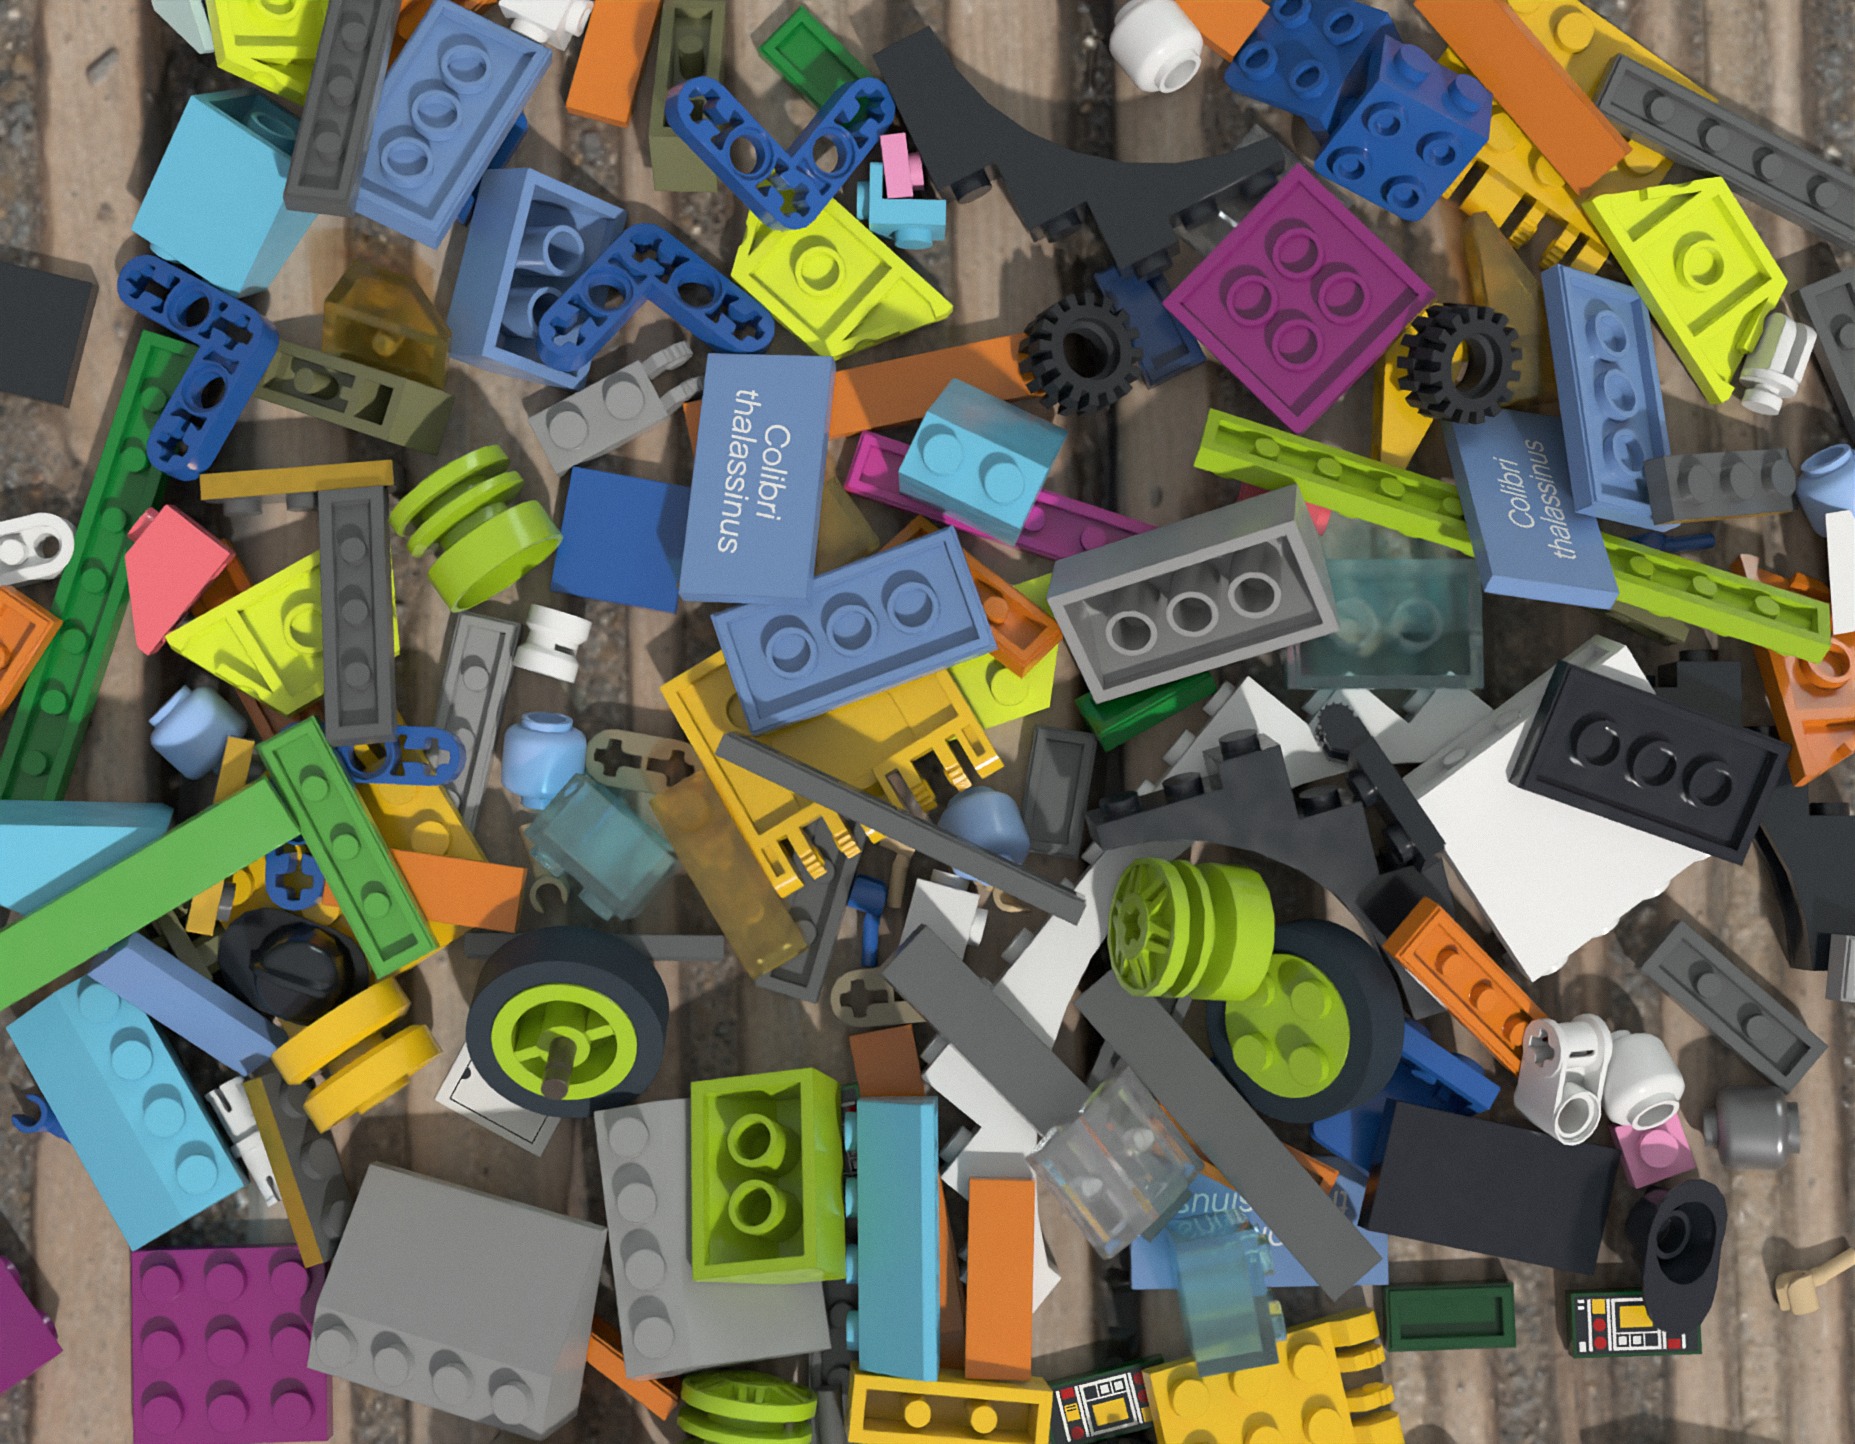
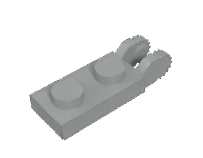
M680 341L676 344L674 343L666 349L651 355L642 364L637 360L527 419L559 478L571 473L573 466L582 467L671 420L669 415L682 409L683 403L697 401L703 396L705 380L703 375L685 380L679 386L669 390L661 398H659L651 383V380L682 366L692 357L693 353L687 342Z

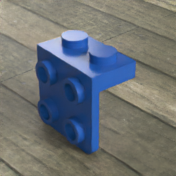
M1271 0L1268 5L1270 6L1269 11L1231 62L1224 74V80L1233 92L1304 118L1320 147H1322L1366 90L1370 54L1384 34L1403 44L1404 42L1388 12L1353 0Z
M1384 34L1370 54L1366 90L1316 153L1314 169L1319 175L1406 221H1419L1489 140L1493 93L1486 90L1474 77L1467 74H1457L1433 61L1421 48L1412 44L1404 45Z
M1404 1017L1405 1034L1401 1057L1387 1085L1374 1098L1363 1105L1327 1119L1312 1122L1309 1125V1133L1313 1140L1367 1177L1370 1172L1386 1097L1473 1116L1489 1110L1501 1087L1484 1076L1485 1071L1480 1064L1465 1055L1449 1053L1430 1040L1431 1033L1423 1025L1408 1017Z

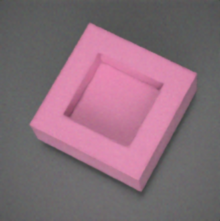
M905 133L881 135L880 146L887 199H913V191L924 190L920 153H908Z
M1677 1112L1663 1124L1647 1130H1636L1631 1125L1623 1126L1617 1123L1608 1125L1616 1149L1622 1150L1620 1161L1628 1184L1631 1187L1638 1189L1697 1168Z

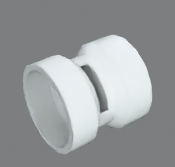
M531 604L526 618V624L530 631L526 642L518 646L512 665L574 683L579 669V663L575 656L579 645L587 641L592 622L555 609Z

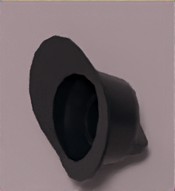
M263 907L247 911L229 924L220 940L218 963L223 981L234 996L255 1009L285 1021L309 1026L368 988L370 972L366 958L351 937L332 927L314 922L286 910Z
M1701 1178L1685 1180L1672 1189L1654 1185L1649 1186L1644 1196L1632 1207L1625 1223L1624 1240L1626 1249L1642 1272V1299L1647 1315L1659 1330L1674 1336L1690 1333L1703 1322L1712 1307L1717 1288L1721 1247L1725 1236L1728 1214L1725 1198L1716 1185Z

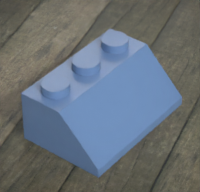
M528 167L486 169L482 176L439 354L485 371L576 393L585 389L591 360L579 370L570 372L557 371L547 366L539 358L536 350L538 326L544 313L623 233L628 211ZM598 285L590 289L588 294L595 305L601 308L605 307L610 285ZM578 315L577 324L568 334L564 336L558 333L555 334V344L562 346L570 341L576 345L579 329L585 322L580 315Z

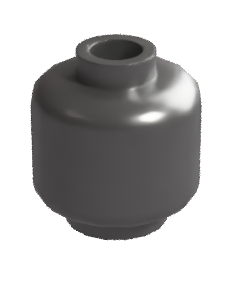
M1726 1086L1717 1094L1716 1108H1703L1704 1146L1718 1147L1719 1159L1728 1169L1778 1170L1787 1164L1790 1154H1800L1797 1102H1787L1784 1092L1779 1087Z

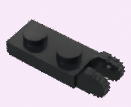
M1333 702L1329 706L1326 704L1325 709L1320 710V716H1317L1318 723L1315 728V732H1317L1315 739H1318V745L1323 746L1322 752L1328 761L1347 765L1350 770L1345 775L1348 787L1352 794L1362 801L1365 809L1373 805L1387 825L1381 832L1392 853L1401 863L1411 860L1419 873L1438 863L1445 850L1446 842L1374 737L1370 735L1359 717L1353 715L1354 710H1350L1348 708L1349 705L1344 706L1342 702L1340 704Z

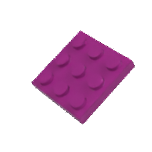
M1298 162L1161 304L1294 435L1302 436L1412 326L1413 320L1417 316H1422L1426 309L1438 300V294Z
M297 1243L140 1247L133 1252L131 1251L133 1444H243L328 1441L333 1436L332 1375L307 1368L316 1305L331 1268V1260L305 1268Z

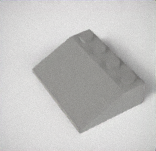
M691 1098L654 1101L595 1111L594 1119L626 1378L641 1382L832 1349L822 1281L784 1285L697 1282L692 1280Z
M375 1161L368 1167L316 1305L307 1368L542 1442L577 1416L608 1227Z

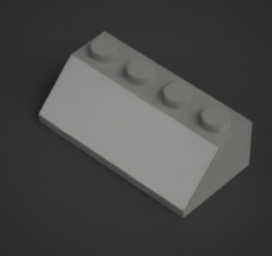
M1297 483L1057 560L1054 564L1046 597L1096 704L1340 631L1341 628L1320 537Z

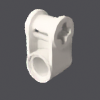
M1582 1014L1575 1016L1571 1022L1557 1023L1548 1018L1531 1021L1526 1027L1523 1036V1056L1518 1084L1514 1092V1107L1523 1118L1565 1145H1576L1585 1141L1592 1135L1601 1117L1603 1088L1607 1066L1612 1056V1038L1606 1023L1599 1016ZM1543 1037H1548V1041H1542ZM1588 1050H1593L1592 1054L1586 1053Z

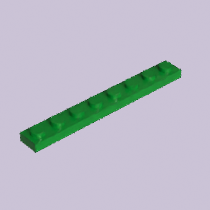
M144 329L142 331L74 537L73 555L64 567L50 609L52 614L64 622L28 676L0 760V800H64L130 600L125 554L133 546L134 542L127 535L138 519L150 507L159 512L170 478L169 475L161 472L150 463L147 455V441L153 427L200 348L198 346ZM181 441L174 448L173 452L178 454Z

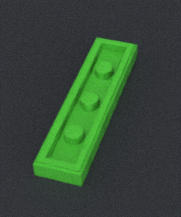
M313 715L255 746L289 812L301 828V835L377 978L380 979L441 947L335 747H331L326 742L325 727L319 716Z

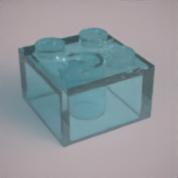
M580 773L574 774L523 832L535 843V846L529 851L532 857L556 877H560L562 873L566 876H573L585 887L578 896L594 912L607 921L611 917L615 919L619 917L622 920L638 917L688 860L603 784L597 782L590 775Z
M1240 1208L1170 1220L1165 1226L1186 1347L1199 1378L1278 1364L1279 1358L1276 1342L1287 1341V1335L1279 1300L1274 1301L1271 1288H1266L1264 1276L1274 1274L1273 1257L1267 1234L1262 1235L1259 1224H1251Z

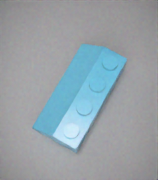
M87 974L52 993L6 1027L7 1032L132 1252L250 1184L240 1163L232 1156L228 1142L160 1023Z
M861 1096L857 1100V1112L845 1113L846 1151H857V1178H846V1218H858V1244H847L846 1282L847 1284H858L859 1310L847 1311V1351H859V1370L919 1381H937L941 1360L938 1096Z

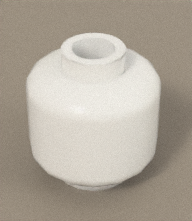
M1132 0L1121 8L1115 17V27L1110 35L1109 50L1136 87L1147 92L1161 91L1169 93L1174 92L1189 82L1201 64L1199 56L1202 52L1203 38L1197 27L1174 0Z
M1619 1030L1611 1033L1612 1056L1607 1066L1601 1106L1612 1122L1623 1126L1631 1125L1636 1130H1647L1663 1124L1672 1118L1680 1107L1678 1101L1681 1099L1685 1089L1680 1071L1658 1037L1648 1033L1631 1034L1628 1030Z

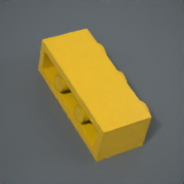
M850 1360L844 1429L848 1442L862 1444H1048L1053 1391L1043 1377L1031 1376V1381L965 1379L964 1370L939 1368L937 1381H919L859 1370V1361Z

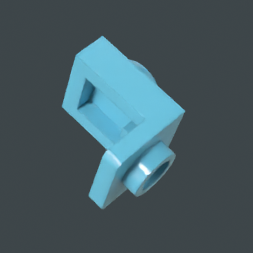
M870 162V181H857V220H869V231L878 239L895 240V246L903 249H927L932 247L933 241H945L946 200L883 199V162Z

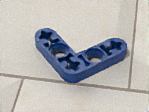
M701 76L679 82L668 93L664 111L667 122L672 130L755 216L770 229L784 232L807 227L817 218L878 142L880 136L890 127L894 119L896 106L887 85L879 79L866 77L846 82L836 89L787 151L772 138L722 84L713 78ZM703 95L707 102L702 111L709 120L693 121L689 115L693 111L694 105L688 97L694 98ZM867 96L870 103L866 107V112L871 118L854 122L848 130L839 125L850 122L859 111L860 105L855 98ZM730 122L731 126L721 133L715 127L716 125ZM717 135L716 138H715V140H714L713 143H712V142H711V137ZM821 136L830 139L838 152L837 164L830 173L818 168L813 158V146ZM738 137L749 140L756 150V165L748 174L738 171L731 162L730 147ZM764 179H767L772 184L756 188V184ZM793 189L795 195L791 200V204L796 209V212L782 214L780 207L783 205L784 199L777 190Z
M640 223L626 229L544 313L538 326L536 350L539 358L547 366L557 371L570 372L579 370L601 350L647 300H650L706 345L721 354L766 355L775 334V323L772 315L763 305L666 230L655 224ZM648 249H651L657 253L655 261L647 258L640 263L634 259L635 251L643 254ZM672 267H677L667 284L661 282L664 273L669 276ZM685 283H699L708 289L712 301L704 306H691L681 299L678 288ZM598 285H610L622 294L624 302L617 308L604 309L591 301L588 292ZM723 304L729 307L726 316L721 313L718 322H713ZM578 315H580L585 322L579 329L576 345L570 341L562 346L555 344V334L558 333L562 336L568 334L577 324ZM747 325L756 330L754 337L748 335L742 341L733 335L735 328L742 330Z
M148 254L136 256L127 262L119 274L117 292L121 301L144 317L200 346L150 433L147 441V455L150 463L161 472L181 481L195 480L200 477L199 474H205L212 465L276 353L279 345V333L272 321L247 304L156 256ZM149 280L159 283L171 291L166 301L144 291ZM207 297L209 301L207 317L200 324L188 327L186 323L188 308L199 298ZM229 323H232L245 332L252 333L253 336L246 345L236 341L224 332L227 330ZM223 378L225 383L223 398L215 406L204 409L201 403V395L205 386L214 379ZM192 415L205 422L202 428L189 422ZM179 441L189 446L183 457L173 452Z
M299 722L290 723L289 725L282 728L279 731V733L298 724ZM397 726L398 741L384 743L387 752L385 763L380 769L371 773L362 771L354 762L353 750L355 745L335 747L355 783L422 786L446 785L459 777L464 770L467 759L465 746L461 739L450 730L436 727ZM399 736H407L403 749L417 750L430 749L432 739L438 738L439 749L450 752L449 764L438 765L436 775H431L430 765L427 763L403 762L405 775H397V770L403 756ZM270 776V782H271V784L273 785V787L275 788L276 792L278 793V795H279L280 798L282 799V797H281V795H280V793H279V791H278L276 785L274 784V782H273V780H272V778H271V776ZM301 834L287 842L293 845H306ZM283 844L266 854V891L271 900L281 908L292 911L312 908L322 902L325 878L312 853H302V873L313 876L314 883L312 888L301 891L300 899L296 898L295 888L284 885V876L287 873L296 871L298 852L284 854Z

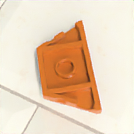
M1740 554L1729 566L1731 573L1829 604L1831 648L1820 664L1794 656H1783L1769 648L1752 643L1780 741L1793 745L1786 761L1793 786L1801 787L1855 753V631L1833 635L1830 588L1825 586L1820 580L1798 572L1790 579L1758 568L1760 558L1750 554Z

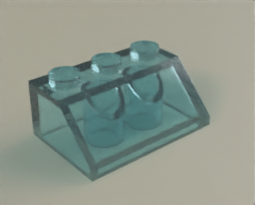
M1325 559L1341 623L1340 631L1279 649L1286 690L1483 689L1482 592L1476 560Z

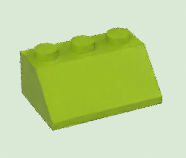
M813 1067L691 1082L692 1280L697 1282L785 1285L846 1279L841 1083Z

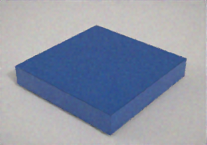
M573 466L561 527V534L564 538L557 548L550 591L563 595L677 615L680 600L678 591L691 487Z

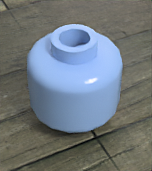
M1848 444L1834 445L1812 455L1801 465L1802 474L1796 480L1795 496L1814 532L1824 538H1827L1826 513L1851 510L1855 518V449H1851Z
M184 685L149 720L155 727L150 737L153 748L179 772L191 780L200 779L210 771L218 775L226 734L244 737L248 728L246 719L209 686H201L191 691Z
M529 712L522 715L521 722L515 723L506 729L503 742L501 783L510 792L521 796V805L539 810L555 809L559 807L560 799L572 797L582 789L587 748L586 736L582 731L572 726L573 719L569 716L552 712Z
M972 787L956 794L950 799L947 809L944 810L938 822L939 827L1020 865L1025 861L1030 851L1029 836L1016 802L1009 795L994 791L990 787ZM951 867L952 871L964 880L980 881ZM980 881V883L985 886H991L987 883Z

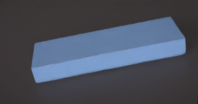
M137 931L108 947L107 951L104 950L95 956L87 973L88 976L243 1077L270 1061L271 1054L286 1043L289 1038L285 1030Z

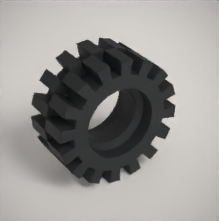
M1084 292L1077 298L1075 294L1066 296L1038 314L1036 319L1030 322L1024 330V333L1029 336L1020 341L1018 352L1029 354V357L1019 363L1020 373H1033L1035 379L1025 384L1031 394L1039 389L1046 393L1039 403L1047 409L1059 403L1057 412L1059 415L1067 417L1076 412L1077 417H1084L1093 412H1098L1127 395L1133 389L1130 383L1139 379L1142 369L1133 364L1144 358L1143 347L1132 348L1131 346L1132 341L1141 337L1137 326L1126 331L1122 323L1130 315L1123 308L1114 314L1110 313L1109 311L1114 301L1105 296L1095 303V293ZM1078 333L1093 346L1098 358V370L1094 377H1081L1067 363L1063 352V341L1067 334Z
M1443 303V306L1433 305L1426 309L1428 317L1417 316L1411 325L1418 333L1416 335L1404 334L1400 344L1410 348L1408 357H1397V368L1407 369L1408 375L1398 378L1401 390L1412 391L1405 398L1409 406L1419 408L1417 413L1424 417L1468 425V423L1481 424L1485 422V416L1495 417L1502 410L1497 401L1510 402L1514 392L1507 388V384L1509 381L1519 382L1522 372L1512 370L1513 361L1522 360L1523 355L1522 348L1511 347L1510 345L1520 337L1516 328L1505 327L1510 320L1503 313L1494 312V308L1460 303ZM1464 340L1468 350V365L1462 380L1455 387L1451 375L1452 359L1457 347Z

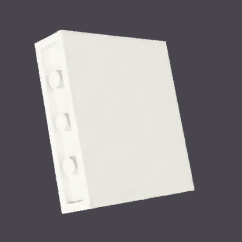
M1598 634L1562 659L1568 663L1656 695L1627 646ZM1556 665L1402 778L1446 842L1443 852L1444 857L1507 952L1502 955V958L1509 966L1531 982H1534L1541 976H1546L1559 970L1567 962L1570 954L1590 939L1610 932L1618 924L1622 915L1641 901L1662 893L1669 886L1671 879L1693 862L1701 861L1711 856L1526 791L1508 782Z

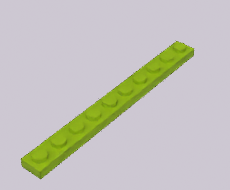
M1209 409L1202 428L1193 464L1194 467L1210 471L1225 479L1239 480L1270 491L1297 483L1305 502L1336 511L1348 518L1362 519L1399 531L1405 536L1422 538L1475 557L1458 490L1455 485L1222 411ZM1601 532L1619 590V595L1616 598L1617 601L1646 609L1657 616L1671 617L1709 629L1720 636H1731L1766 647L1783 656H1794L1816 664L1821 663L1831 648L1830 608L1828 603Z

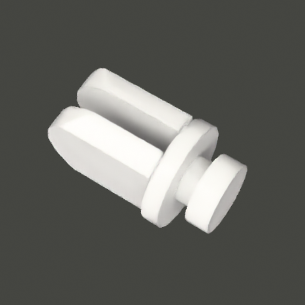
M1775 312L1764 319V331L1754 351L1747 354L1739 378V382L1748 388L1745 390L1741 404L1751 411L1765 415L1779 414L1783 403L1781 398L1795 397L1817 338V333L1813 328L1803 323H1795L1792 318Z

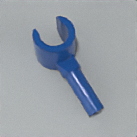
M1648 532L1643 535L1632 536L1628 539L1629 541L1667 553L1713 548L1715 545V537L1711 532L1676 537L1672 535L1666 536L1658 532Z
M865 874L857 875L847 907L866 912L862 932L861 966L876 967L878 930L888 889L881 879Z
M26 1095L30 1101L39 1105L41 1117L36 1122L30 1116L13 1114V1125L23 1133L50 1132L57 1138H62L70 1143L44 1095Z

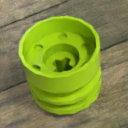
M498 445L482 447L438 468L403 497L391 511L388 522L396 534L401 537L412 535L406 546L412 556L419 558L442 550L445 551L430 567L426 577L450 611L454 613L468 610L517 582L547 559L564 538L537 500L523 502L511 508L507 507L522 491L525 481L517 471L506 472L511 461Z
M1153 857L1135 859L1123 871L1114 889L1108 915L1107 943L1110 961L1120 986L1132 996L1184 998L1188 995L1192 999L1246 1000L1258 990L1264 979L1274 947L1275 916L1270 892L1260 874L1247 865L1214 862L1193 865L1187 860L1166 861L1164 858Z
M712 1370L685 1375L682 1383L681 1398L688 1405L680 1408L677 1425L685 1432L700 1438L687 1439L676 1444L811 1443L813 1426L805 1420L815 1417L818 1394L811 1388L791 1380L751 1370Z

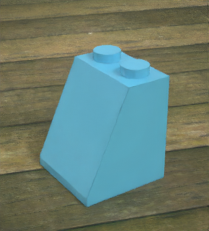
M254 87L191 95L132 224L131 230L149 241L150 249L159 257L172 263L184 264L202 276L203 282L235 299L267 290L318 215L316 213L287 210L283 200V192L301 118Z
M954 377L927 410L898 471L899 493L1014 547L1069 431Z
M0 800V905L22 915L29 913L167 832L174 808L163 803Z

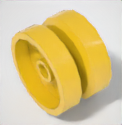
M394 976L374 984L333 1009L288 1040L270 1056V1059L288 1085L303 1084L328 1069L331 1072L332 1076L313 1089L307 1095L302 1106L320 1134L341 1123L356 1112L362 1115L410 1083L412 1081L410 1076L444 1052L426 1024L411 1025L387 1040L382 1035V1033L404 1018L411 1005L410 1000Z

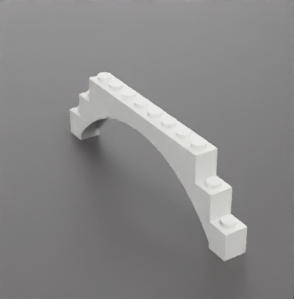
M1448 674L1436 678L1433 683L1426 678L1422 679L1401 704V708L1408 713L1403 719L1350 675L1339 678L1334 685L1327 679H1324L1316 687L1301 707L1309 714L1303 721L1249 676L1240 679L1235 686L1225 680L1203 706L1202 710L1210 715V717L1195 736L1185 729L1163 755L1162 759L1170 766L1154 785L1145 778L1134 791H1137L1138 796L1161 790L1163 789L1162 782L1183 773L1198 772L1201 774V778L1208 776L1202 751L1220 746L1218 741L1220 737L1245 729H1255L1258 735L1264 733L1281 745L1291 789L1304 783L1350 771L1345 764L1328 761L1322 752L1323 746L1318 745V739H1315V734H1317L1315 728L1318 723L1317 716H1320V710H1324L1326 704L1329 706L1333 702L1335 704L1342 702V705H1349L1348 708L1354 710L1353 715L1359 717L1392 765L1424 763L1494 710L1453 676ZM1093 841L1082 855V858L1090 865L1074 884L1066 877L1060 882V884L1085 895L1087 906L1078 925L1075 926L1049 913L1034 933L1024 927L1000 956L1009 963L994 983L985 977L981 980L1052 1051L1067 1005L1090 959L1108 934V915L1112 896L1123 871L1135 859L1153 857L1164 858L1166 861L1174 860L1196 841H1151L1102 851L1096 842ZM937 1033L919 1056L928 1063L921 1071V1078L977 1123L971 1132L962 1125L942 1148L939 1157L946 1163L940 1169V1178L966 1200L969 1198V1176L1035 1179L1033 1314L1062 1278L1058 1266L1046 1257L1038 1216L1035 1167L1037 1132ZM967 1240L957 1254L964 1260L959 1267V1277L965 1284L967 1283Z

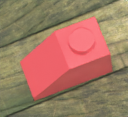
M166 504L160 512L150 507L138 519L127 535L134 542L133 546L125 554L136 644L137 648L146 655L157 653L166 642L165 635L177 629L237 554V552L176 505Z

